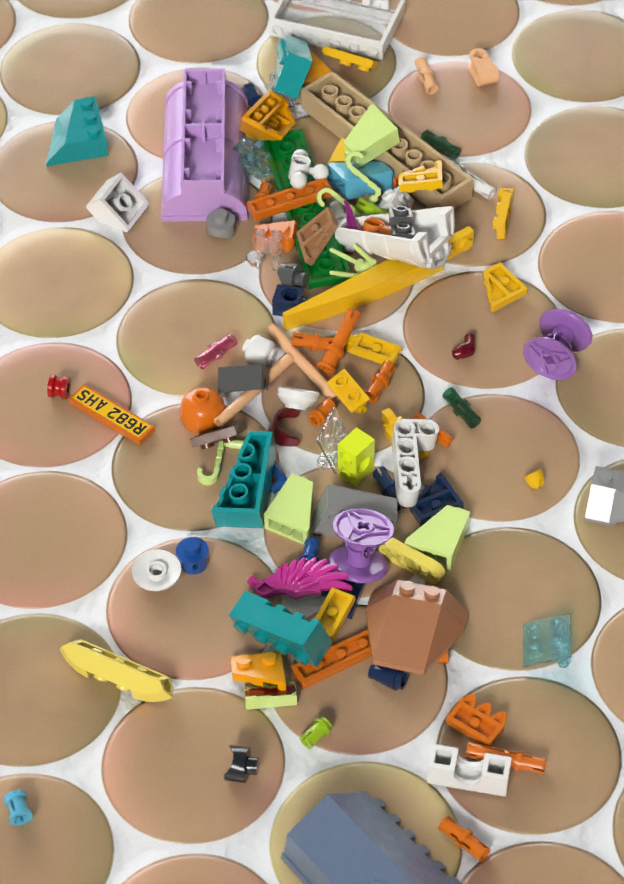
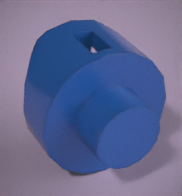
M188 537L178 543L176 557L180 561L181 569L190 575L202 573L206 569L209 562V547L203 539Z

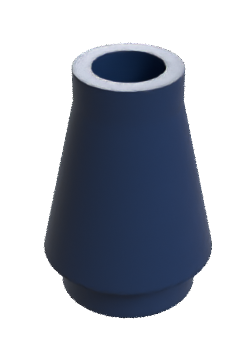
M372 664L369 668L368 677L397 691L398 689L403 690L408 681V672Z

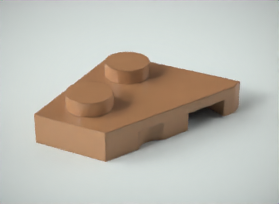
M329 207L296 232L305 263L310 266L314 264L338 227L334 210Z

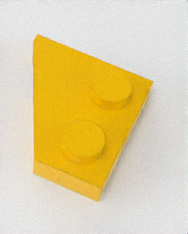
M501 262L483 271L482 278L492 312L527 295L528 288Z

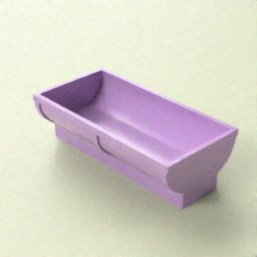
M225 68L183 69V82L173 86L166 95L162 222L206 221L209 213L219 208L230 211L234 215L235 220H248V209L246 208V202H248V137L244 132L240 131L241 119L248 111V101L245 92L238 85L226 80Z

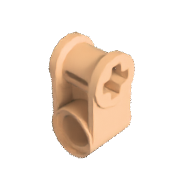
M480 48L473 49L469 55L471 63L468 70L473 76L476 85L481 87L498 82V68L492 62L487 52Z

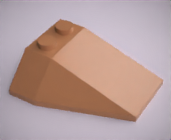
M402 580L390 583L371 594L365 610L373 665L424 675L464 633L469 614L446 589Z

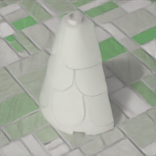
M444 206L412 211L415 236L412 239L348 229L346 219L338 224L335 230V238L341 245L353 248V245L356 244L365 253L370 255L376 254L387 259L398 260L426 269H437L445 263L451 251L452 245L449 244L450 235H454L453 206ZM388 214L355 217L358 228H363L364 220L368 218L379 219L383 221L384 225L389 226Z

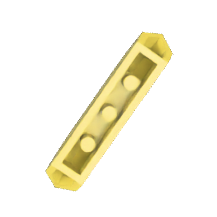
M82 639L70 642L59 648L68 664L86 678L94 674L95 679L104 682L111 681L116 684L118 689L131 691L134 699L145 702H160L173 698L174 686L170 677Z

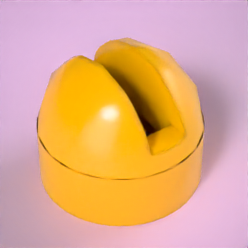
M541 469L524 477L528 486L533 489L542 487L545 482Z

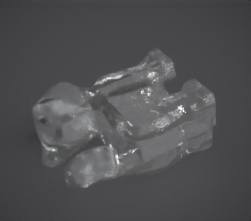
M255 228L252 250L245 254V260L250 266L259 269L263 263V254L273 256L271 267L273 271H278L283 250L281 243L282 231L272 230V237L266 238L265 229Z

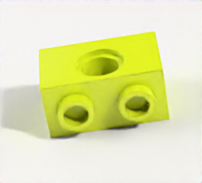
M356 427L338 443V475L344 481L357 486L374 470L375 439Z

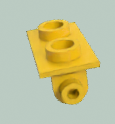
M345 369L326 382L351 413L355 411L356 413L364 414L367 411L366 402L370 398Z

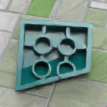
M95 96L75 99L56 118L46 167L108 156L106 135Z

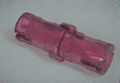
M228 333L216 343H211L207 350L194 357L196 365L200 366V369H204L216 359L220 360L223 358V355L228 350L238 344L235 336Z

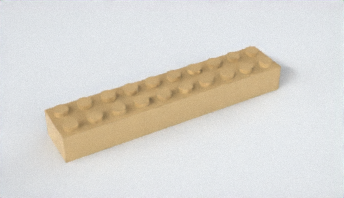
M333 71L301 89V108L340 139L348 137L369 106L374 104L398 128L400 143L370 162L383 161L393 170L394 178L399 176L400 173L411 171L421 166H424L425 170L435 167V161L442 160L443 188H438L434 191L417 190L410 193L428 208L453 206L455 209L472 198L473 178Z

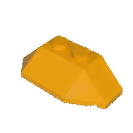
M268 90L243 115L240 131L244 132L251 139L282 140L296 124L293 114L288 107L287 99Z

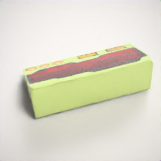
M295 681L286 682L285 691L278 690V685L265 684L263 687L257 685L244 686L246 710L297 705Z

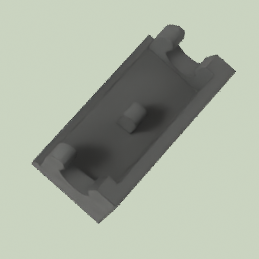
M263 364L218 367V392L268 390L270 369Z

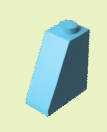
M383 161L368 162L360 168L351 163L360 173L375 183L381 189V192L392 189L394 173ZM345 162L327 164L329 184L346 200L362 197L366 194H375V190L371 189L358 176L354 175L346 167Z

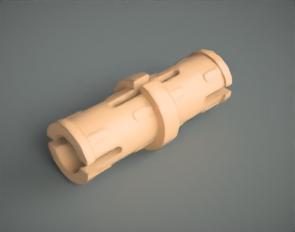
M426 57L417 58L414 64L419 73V80L424 84L427 94L436 93L439 87L434 78V71L429 67Z

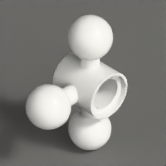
M298 149L293 153L288 178L290 179V184L295 189L305 187L308 174L312 175L315 180L327 179L329 176V170L323 164H318L314 168L310 167L311 160L308 153L303 149Z

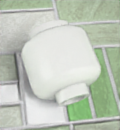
M254 335L251 340L247 338L242 347V351L245 352V361L253 365L263 364L264 366H271L278 352L274 341L261 335Z

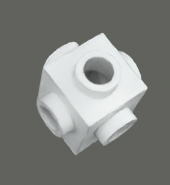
M398 186L394 189L390 188L383 193V199L379 207L387 212L388 208L400 205L411 208L414 199L407 192H399Z

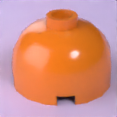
M198 387L188 391L182 398L179 409L180 419L187 430L202 434L213 428H220L215 424L214 419L226 408L224 400L218 392L211 388Z

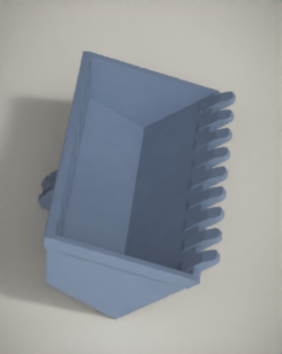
M366 791L328 794L287 834L285 851L281 854V859L303 884H461L456 877H447L443 873L446 867L442 862L431 861L427 857L431 851L425 845H416L413 842L416 835L411 830H402L398 826L401 819L397 815L387 814L384 811L387 805L383 800L372 799Z

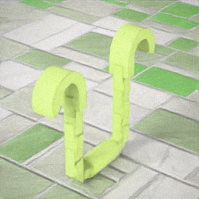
M360 152L349 153L345 159L346 167L371 189L375 190V194H372L367 200L375 205L378 201V196H381V189L351 165L350 160L353 156L359 159L364 156ZM324 188L318 191L316 200L321 207L325 205L321 199L323 193H329L345 207V199L341 198L332 189ZM350 205L352 212L356 215V217L364 216V213L357 211L352 205Z
M223 440L219 441L213 474L205 476L203 475V469L198 467V481L203 485L215 484L219 478L224 448L241 449L245 440H233L227 443H223Z

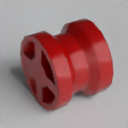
M50 375L47 385L48 397L60 396L62 399H68L71 390V378L68 376L58 378L57 375Z

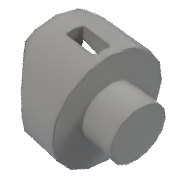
M222 208L209 213L206 217L207 235L226 239L233 238L236 232L234 215Z

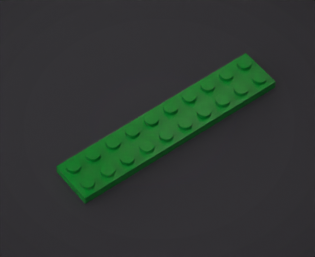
M302 129L291 130L282 140H261L277 192L292 188L288 174L292 155L296 150H305L311 160L310 167H315ZM308 174L307 183L314 181L313 176ZM326 199L322 200L325 203L324 207L314 202L284 212L286 220L296 221L298 230H300L328 207ZM335 232L312 266L305 263L296 236L295 248L300 263L304 268V273L309 275V289L337 285L350 279L348 277L330 275V271L351 273L347 260L329 251L330 248H334L344 253L342 245L335 238Z

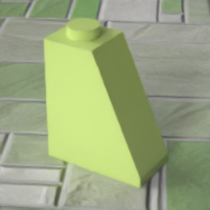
M374 104L370 105L343 142L345 147L344 156L346 158L349 153L360 152L364 157L359 159L353 156L350 162L357 168L362 167L400 143L398 128Z
M291 473L264 513V528L304 545L305 540L310 538L313 482L306 477Z
M445 506L406 538L405 544L439 562L444 569L451 571L469 528L470 511L459 507Z

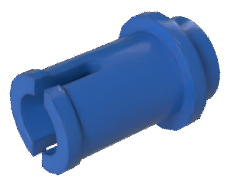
M307 538L304 542V551L300 556V560L305 558L309 561L315 557L319 561V540Z

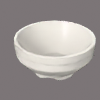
M278 386L277 395L285 404V407L298 410H307L308 407L313 406L318 401L320 394L315 391Z

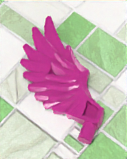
M315 557L309 561L305 558H302L299 562L293 560L290 565L284 563L283 567L280 566L277 569L275 575L271 574L262 582L255 576H251L247 581V584L255 590L256 594L265 599L285 595L297 601L303 597L322 596L321 591H330L332 587L341 591H352L351 585L341 581L347 580L349 578L348 574L333 572L338 569L337 563L328 564L327 559L317 561Z

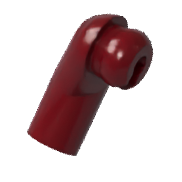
M466 334L464 336V343L452 349L454 359H465L474 355L476 340L474 334Z

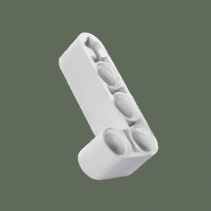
M400 419L394 425L391 443L397 502L403 507H413L418 502L421 488L418 451H430L436 446L439 426L433 420Z

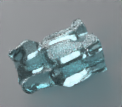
M243 137L242 140L238 141L237 146L233 147V150L245 155V157H240L238 162L244 166L246 172L256 179L269 176L271 174V167L266 166L264 161L268 162L270 160V153L268 151L263 152L260 148L255 147L253 140L248 137Z

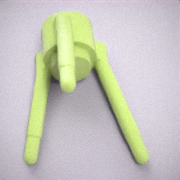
M356 244L353 245V248L364 257L363 259L356 260L339 250L329 249L330 252L355 264L354 268L358 274L377 265V260L371 258ZM330 271V275L352 278L358 275L356 273Z

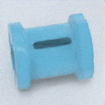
M13 790L7 793L3 799L10 812L9 822L15 826L26 824L33 818V813L28 809L26 803L27 793L24 790Z

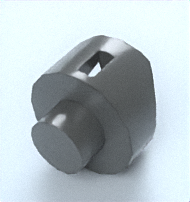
M282 262L279 266L277 274L282 285L298 288L307 287L309 275L304 273V268L301 264Z

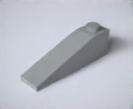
M595 466L584 521L604 525H617V522H624V472Z

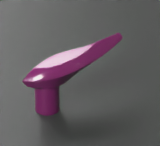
M344 200L347 228L363 231V228H358L348 201Z

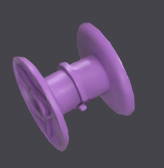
M550 309L545 311L540 317L539 327L544 337L530 339L524 345L523 355L527 364L541 376L552 380H565L571 378L576 372L577 362L572 352L586 349L592 343L593 334L590 326L584 319L574 312L565 309Z
M364 508L349 509L338 514L334 518L332 525L335 534L345 541L346 544L338 547L330 554L328 564L337 563L338 569L333 572L346 573L349 576L346 581L355 583H371L383 578L388 572L389 564L387 558L380 551L376 550V546L382 545L392 538L394 533L393 523L385 515Z

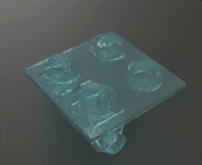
M571 614L523 624V667L556 661L561 668L569 666L572 657Z

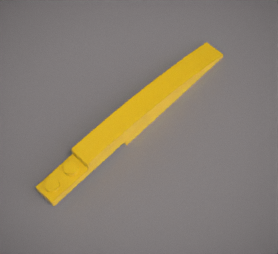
M470 226L454 233V235H450L449 244L452 247L447 260L473 247L474 230ZM387 259L283 312V329L287 331L344 313L348 308L355 309L388 296L442 271L444 264L437 269H426L405 262Z

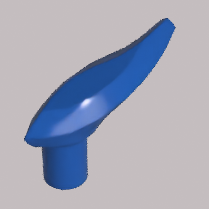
M276 460L273 471L277 481L270 486V491L273 494L280 491L287 481L282 468Z

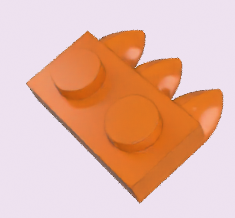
M296 221L255 225L252 237L255 253L260 256L268 246L270 253L274 255L279 250L281 244L286 253L290 252L295 245L298 225Z
M466 695L446 717L445 724L481 745L492 747L504 731L506 712H497L489 717L491 714V703H483L474 708L476 705V695Z

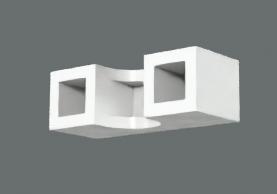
M432 744L428 763L427 783L506 797L512 757L485 753L482 761L470 762L459 756V748Z

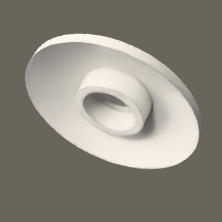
M155 549L146 551L139 555L132 565V577L135 583L149 591L168 589L179 580L181 575L180 561L173 553L166 550Z

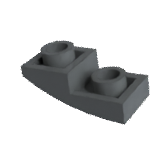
M401 205L388 208L391 236L412 239L415 236L411 208Z

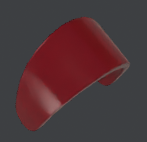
M283 408L276 412L268 427V431L273 432L276 444L287 447H295L300 444L298 438L285 434L277 424V421L281 419L298 417L299 410Z

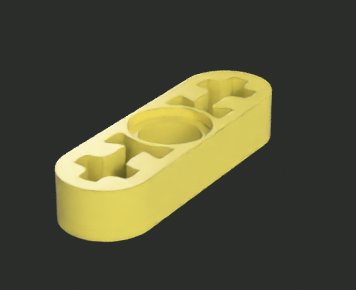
M393 537L379 546V551L387 560L431 584H438L445 575V569L439 562Z

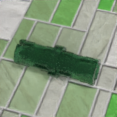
M428 129L421 134L420 139L437 152H441L453 160L460 156L461 148L447 141V138L437 136Z
M453 387L445 390L442 397L453 408V413L456 416H460L469 428L477 427L481 422V418L472 410L471 404L466 399L463 400Z

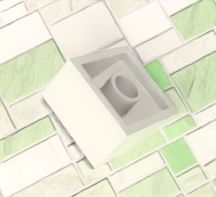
M119 173L103 184L86 208L100 223L128 232L150 203L122 173Z

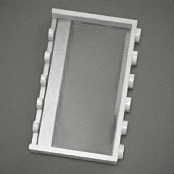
M279 0L269 18V35L284 38L285 34L311 45L330 47L347 53L383 60V56L401 20L404 18L405 0L400 1L396 11L390 10V0H382L381 7L371 6V0H362V3L353 2L352 0Z

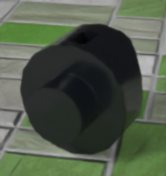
M229 745L233 753V761L231 767L224 774V780L246 783L248 775L258 774L260 759L258 757H251V749L249 747Z

